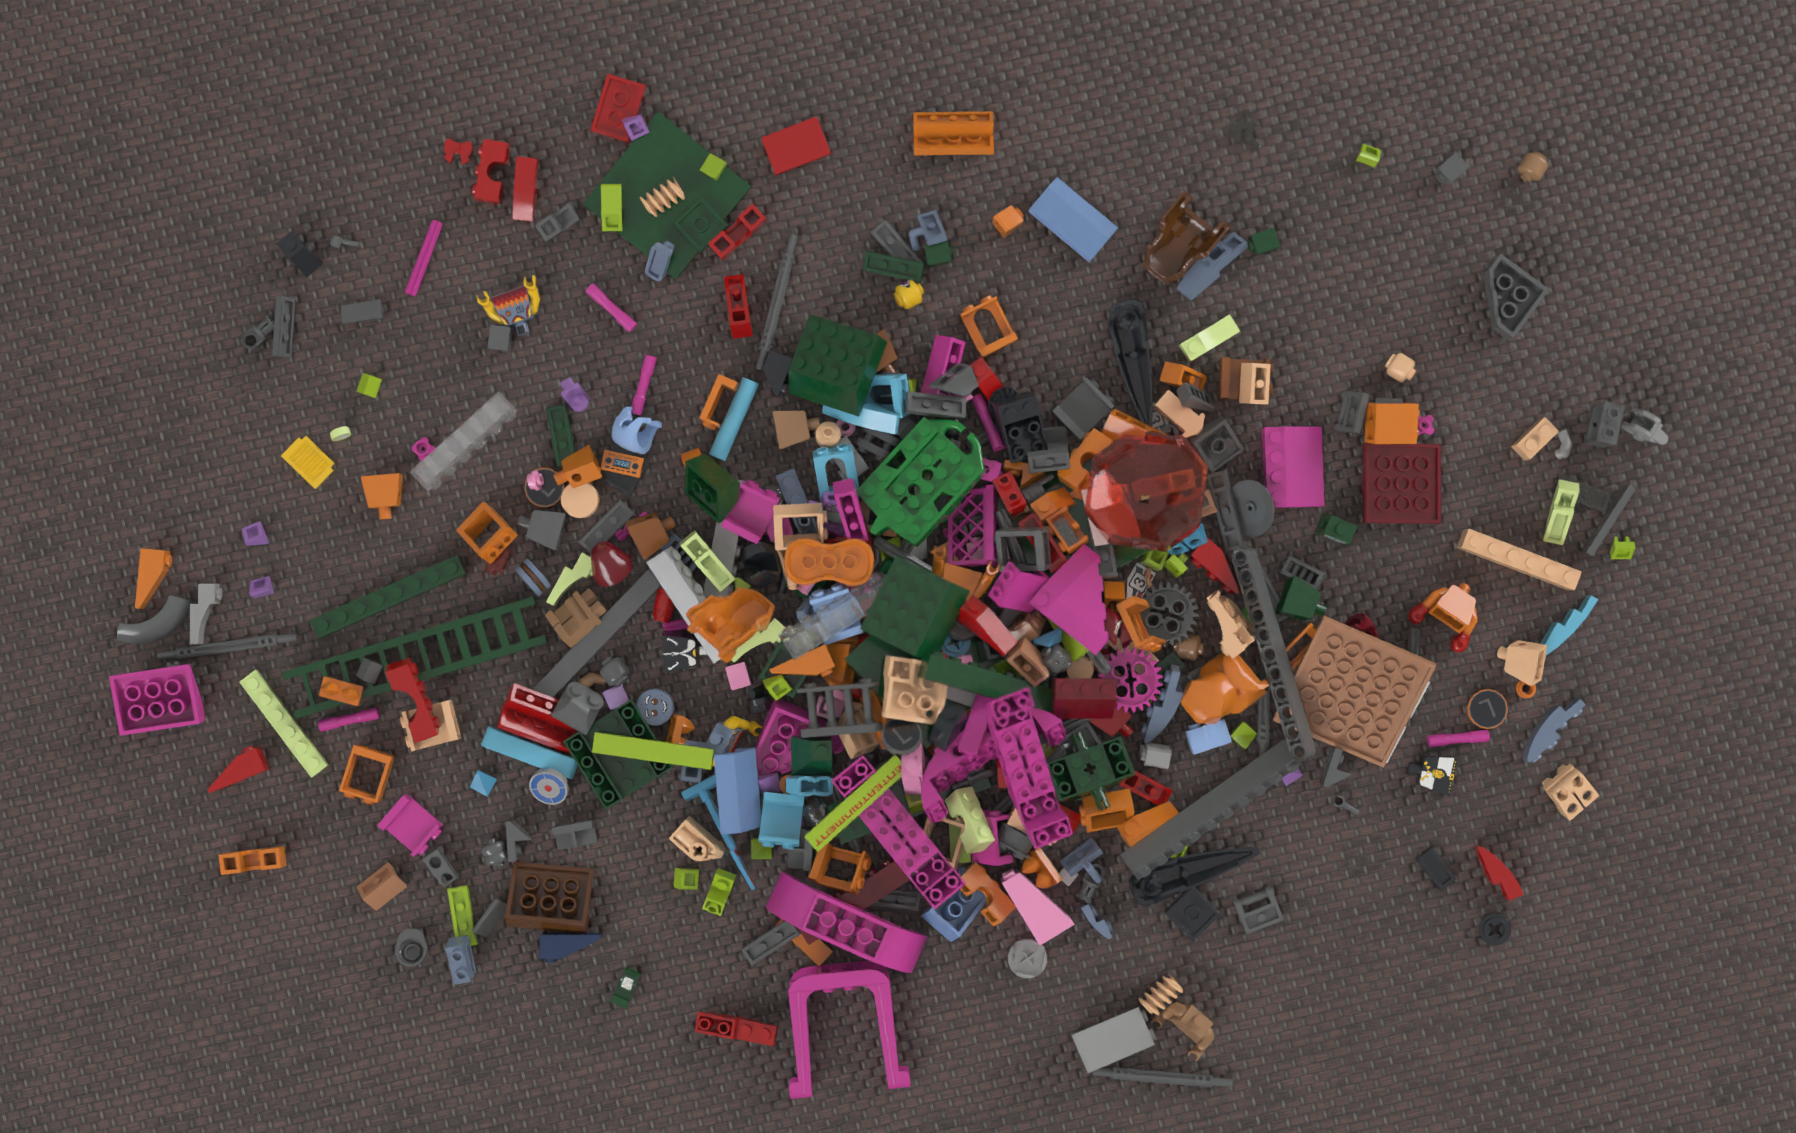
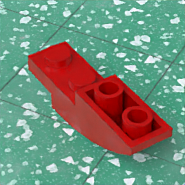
M698 1012L694 1032L775 1046L778 1025L732 1015Z

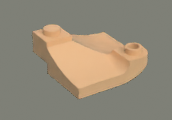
M1218 589L1207 597V604L1216 613L1223 634V639L1220 642L1221 650L1226 656L1230 655L1233 659L1255 640L1252 625L1239 607L1229 598L1220 595L1221 593Z
M886 656L883 671L884 702L882 717L934 724L937 716L944 709L948 686L918 678L921 660ZM928 710L931 712L930 717L926 716Z

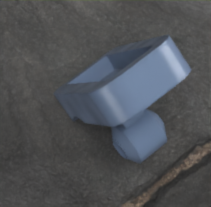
M665 241L663 244L656 242L651 247L645 268L647 276L655 281H661L666 276L670 258L674 251V244L669 241Z

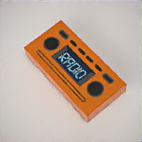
M604 450L600 469L640 478L644 458Z

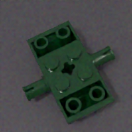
M1078 731L1079 740L1075 733L1070 735L1076 752L1047 763L1048 770L1059 802L1076 800L1093 794L1098 811H1102L1104 809L1101 802H1103L1105 809L1110 807L1104 790L1134 776L1135 771L1122 737L1088 747L1083 732ZM1087 768L1094 769V774L1090 775L1089 772H1086Z

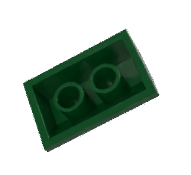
M707 454L685 461V494L718 523L723 522L739 500L740 484L738 480L734 479Z

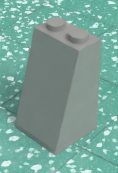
M1139 1007L1072 1035L1087 1073L1155 1045L1153 1041L1157 1039L1152 1028L1149 1030L1145 1022L1148 1021L1144 1009L1140 1011Z

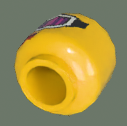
M908 280L896 286L893 295L900 308L910 309L922 302L924 290L920 283L916 284L913 280Z

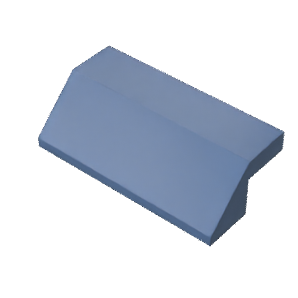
M1058 177L1028 210L1029 213L1088 262L1095 257L1118 229V227Z
M739 748L731 753L714 754L721 834L742 833L759 828L761 825V806L756 748Z

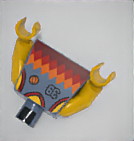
M532 275L533 282L531 283L527 282L526 277H524V286L490 297L491 301H489L488 293L483 291L486 298L481 300L477 295V301L480 305H483L488 316L496 323L506 327L515 326L518 336L529 333L526 322L534 319V314L537 313L540 302L537 286H535L536 277Z
M731 716L727 720L716 724L704 748L715 749L714 754L734 752L746 730L754 736H759L755 730L758 727H763L756 721L749 723L745 719Z

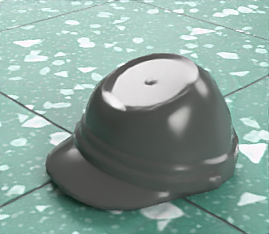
M415 928L403 930L397 938L394 954L397 960L406 967L420 965L428 952L424 935Z

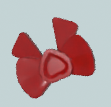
M449 138L446 139L444 143V151L446 153L444 158L451 163L455 153L461 154V163L463 165L470 161L469 157L473 152L472 142L458 143Z

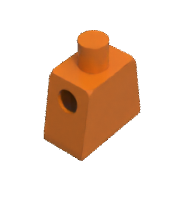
M590 445L561 461L563 470L553 475L558 485L569 481L572 488L602 477L598 459Z
M403 474L361 476L368 507L379 509V520L392 519L391 507H399L401 505Z

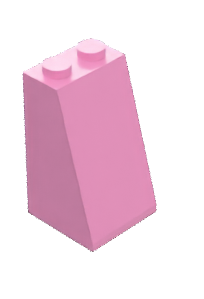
M1011 868L1002 874L1003 878L1000 880L1039 945L1074 925L1070 916L1036 887L1021 871Z

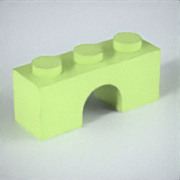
M973 787L956 789L945 799L951 817H963L965 830L960 835L967 854L984 851L995 841Z

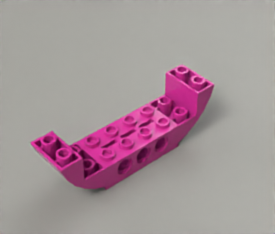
M1029 687L988 702L987 718L988 727L1010 798L1031 843L1037 849L1073 835L1068 816L1060 809L1031 714L1030 708L1034 707Z
M1030 708L1036 730L1038 729L1048 745L1052 747L1062 743L1067 737L1062 720L1044 710ZM989 727L979 756L958 751L963 732L956 737L945 752L940 748L934 750L935 755L925 770L921 785L923 808L931 824L943 820L946 814H948L947 808L938 793L946 791L956 781L965 779L967 774L973 770H979L983 767L984 763L998 757Z
M861 756L831 782L846 799L876 771L866 758ZM889 788L858 815L934 909L966 884Z
M784 871L781 872L765 907L774 915L804 932L871 962L906 973H912L928 938L927 935L911 928L909 930L904 929L800 882L799 878Z

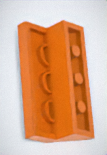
M913 112L914 155L994 154L993 112Z

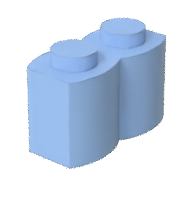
M1220 719L1216 724L1200 726V724L1195 723L1189 725V730L1185 731L1192 754H1198L1232 742L1225 719Z

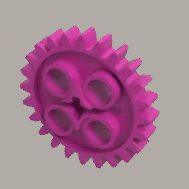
M1125 647V653L1122 654L1118 649V656L1110 653L1112 660L1106 659L1111 670L1107 674H1098L1097 676L1116 679V688L1120 685L1126 687V695L1119 697L1116 694V710L1124 706V712H1127L1128 708L1131 707L1132 712L1135 713L1138 706L1143 711V704L1150 707L1149 700L1156 701V698L1153 696L1154 693H1161L1156 689L1157 686H1163L1162 683L1158 682V679L1162 678L1163 675L1157 674L1161 667H1154L1157 660L1150 661L1151 654L1144 657V650L1137 654V650L1134 647L1132 653H1130L1128 647ZM1127 662H1130L1131 676L1136 679L1132 682L1133 698L1130 697L1129 683L1125 682V679L1128 678ZM1137 663L1144 665L1145 669L1142 674L1134 672V666ZM1118 665L1123 666L1125 670L1124 674L1120 677L1115 676L1113 672L1114 668ZM1140 683H1144L1147 687V691L1142 695L1136 692V686Z

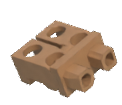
M590 588L582 594L578 591L574 592L573 596L568 598L555 612L550 610L545 614L559 637L570 648L592 631L595 625H600L602 621L599 617L607 611L599 601L590 606V604L598 599Z

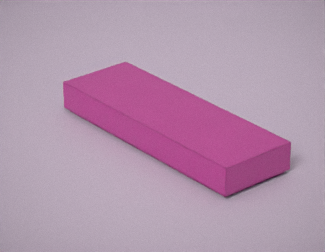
M976 695L958 747L959 752L979 756L989 725L987 703L996 699Z

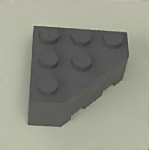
M1502 254L1496 256L1484 272L1492 329L1507 340L1513 339L1549 291L1547 287Z

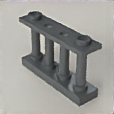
M871 678L859 679V683L821 687H816V683L804 684V688L797 689V693L807 692L810 724H808L807 729H801V737L882 731L883 722L875 723V719H873L870 687L879 686V682H871ZM853 688H862L865 717L863 724H857V720H854L851 690ZM843 689L846 721L844 722L845 725L838 726L835 716L833 690ZM825 691L828 718L826 727H820V723L817 720L815 692Z

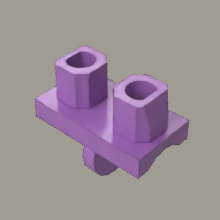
M571 377L561 382L560 384L564 389L561 395L571 408L577 412L586 410L590 398L579 383L575 384Z

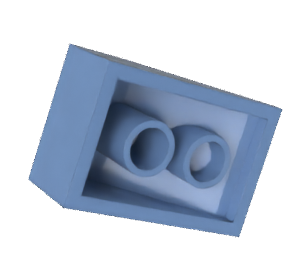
M961 867L958 874L960 875L965 868ZM959 889L936 909L929 905L921 917L952 942L962 935L985 904L986 897L981 891L977 890L966 897Z

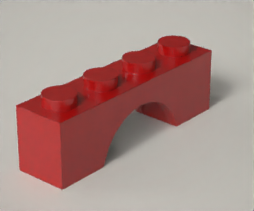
M406 658L386 665L385 674L392 690L408 693L416 703L417 710L409 718L408 727L415 743L437 736L441 723L438 716H434L432 712L434 709L430 698H426L424 693L426 688L423 681H419L417 677L419 672L416 664L412 663L410 658Z

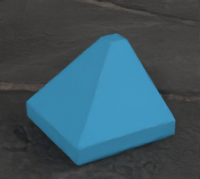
M1058 628L1034 639L1033 643L1046 647L1060 643L1062 641V629Z
M478 770L470 788L488 797L497 778L482 770Z

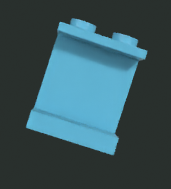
M764 792L758 843H762L764 847L782 845L783 849L794 850V847H799L804 796Z

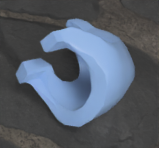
M625 407L614 420L611 432L612 439L616 444L628 451L645 454L650 450L656 430L662 428V423L651 421V418L639 417L632 422L631 410L633 408ZM642 423H646L645 429L642 432H638Z

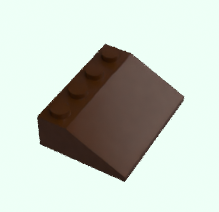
M514 862L505 914L507 927L587 934L594 869Z

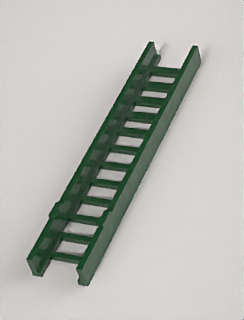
M536 597L526 598L282 672L284 680L302 676L310 706L293 711L295 719L347 704L332 699L318 704L315 703L307 673L321 670L323 678L324 676L329 677L325 665L331 666L339 662L345 682L352 683L346 661L359 658L360 663H362L366 655L378 652L385 673L388 662L384 650L398 646L401 659L403 660L407 658L403 644L417 640L426 671L417 674L419 681H424L549 643L545 635L529 640L520 610L535 605V602H537ZM509 612L513 613L521 640L520 643L513 645L509 643L501 616ZM492 617L502 647L493 651L490 650L482 620ZM474 623L483 653L473 657L471 656L463 626ZM452 629L455 630L463 660L452 663L443 633ZM437 635L445 665L432 669L423 638ZM387 676V683L373 686V683L366 681L368 689L363 690L361 699L391 691L392 688Z

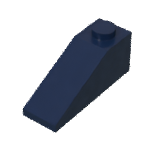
M542 932L540 934V959H545V962L548 963L557 962V959H561L600 940L603 937V933Z

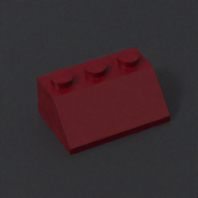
M1052 678V714L1059 719L1113 718L1116 703V679Z

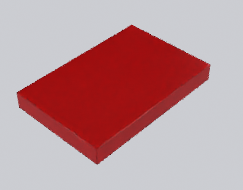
M607 73L590 131L629 143L630 137L622 119L638 115L646 85Z
M817 116L761 138L775 176L831 155Z

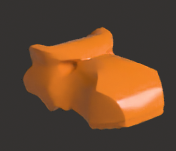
M738 587L733 593L725 597L710 595L702 603L691 607L686 613L690 621L687 630L691 634L698 633L719 651L717 656L728 663L735 656L738 647L752 638L757 631L767 630L775 605L757 590Z
M1221 652L1201 667L1200 675L1197 679L1190 681L1185 686L1181 704L1196 723L1216 724L1227 714L1242 713L1250 705L1267 693L1265 688L1270 685L1266 678L1260 681L1239 654L1232 659L1230 655L1226 656L1224 652Z

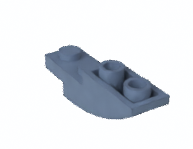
M1235 232L1222 242L1219 241L1206 258L1197 260L1178 285L1177 290L1192 301L1220 277V270L1248 248V242Z
M794 468L775 475L787 505L808 504ZM814 516L792 517L799 534H817Z
M1171 664L1170 669L1166 670L1164 675V682L1166 683L1164 689H1160L1159 700H1152L1151 706H1147L1146 717L1148 718L1146 723L1142 724L1140 733L1143 735L1144 743L1152 741L1166 727L1178 708L1183 695L1182 686L1177 685L1180 676L1178 665Z
M1575 698L1564 708L1554 705L1534 728L1526 744L1522 759L1525 762L1530 763L1532 761L1534 763L1542 757L1541 753L1545 749L1550 750L1558 743L1556 740L1560 738L1556 730H1562L1568 724L1566 721L1571 717L1579 716L1583 712L1582 708L1586 706L1581 699Z

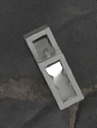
M198 584V604H190V644H203L204 631L209 614L214 605L219 604V600L222 599L220 584Z

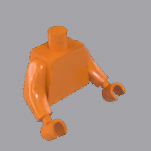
M936 546L933 548L932 572L970 590L964 604L972 596L980 599L988 590L995 574L1000 568V564L997 568H992L991 563L993 560H990L987 570L982 576L980 572L948 563L944 565L945 547L943 546L941 553L936 552Z

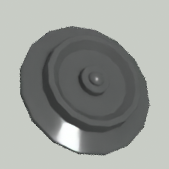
M1250 479L1239 481L1232 487L1243 535L1249 537L1263 535L1269 530L1274 520L1275 508L1273 499L1268 490L1259 482Z

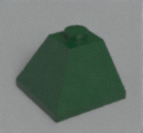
M831 735L804 738L801 736H791L792 776L832 775Z

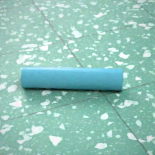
M742 377L709 455L726 461L759 384Z

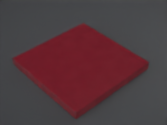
M1363 443V523L1441 524V444Z

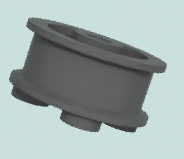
M999 820L1001 823L997 830L999 848L1003 850L1009 848L1010 852L1013 853L1012 855L1021 860L1024 857L1029 859L1028 853L1033 844L1028 835Z

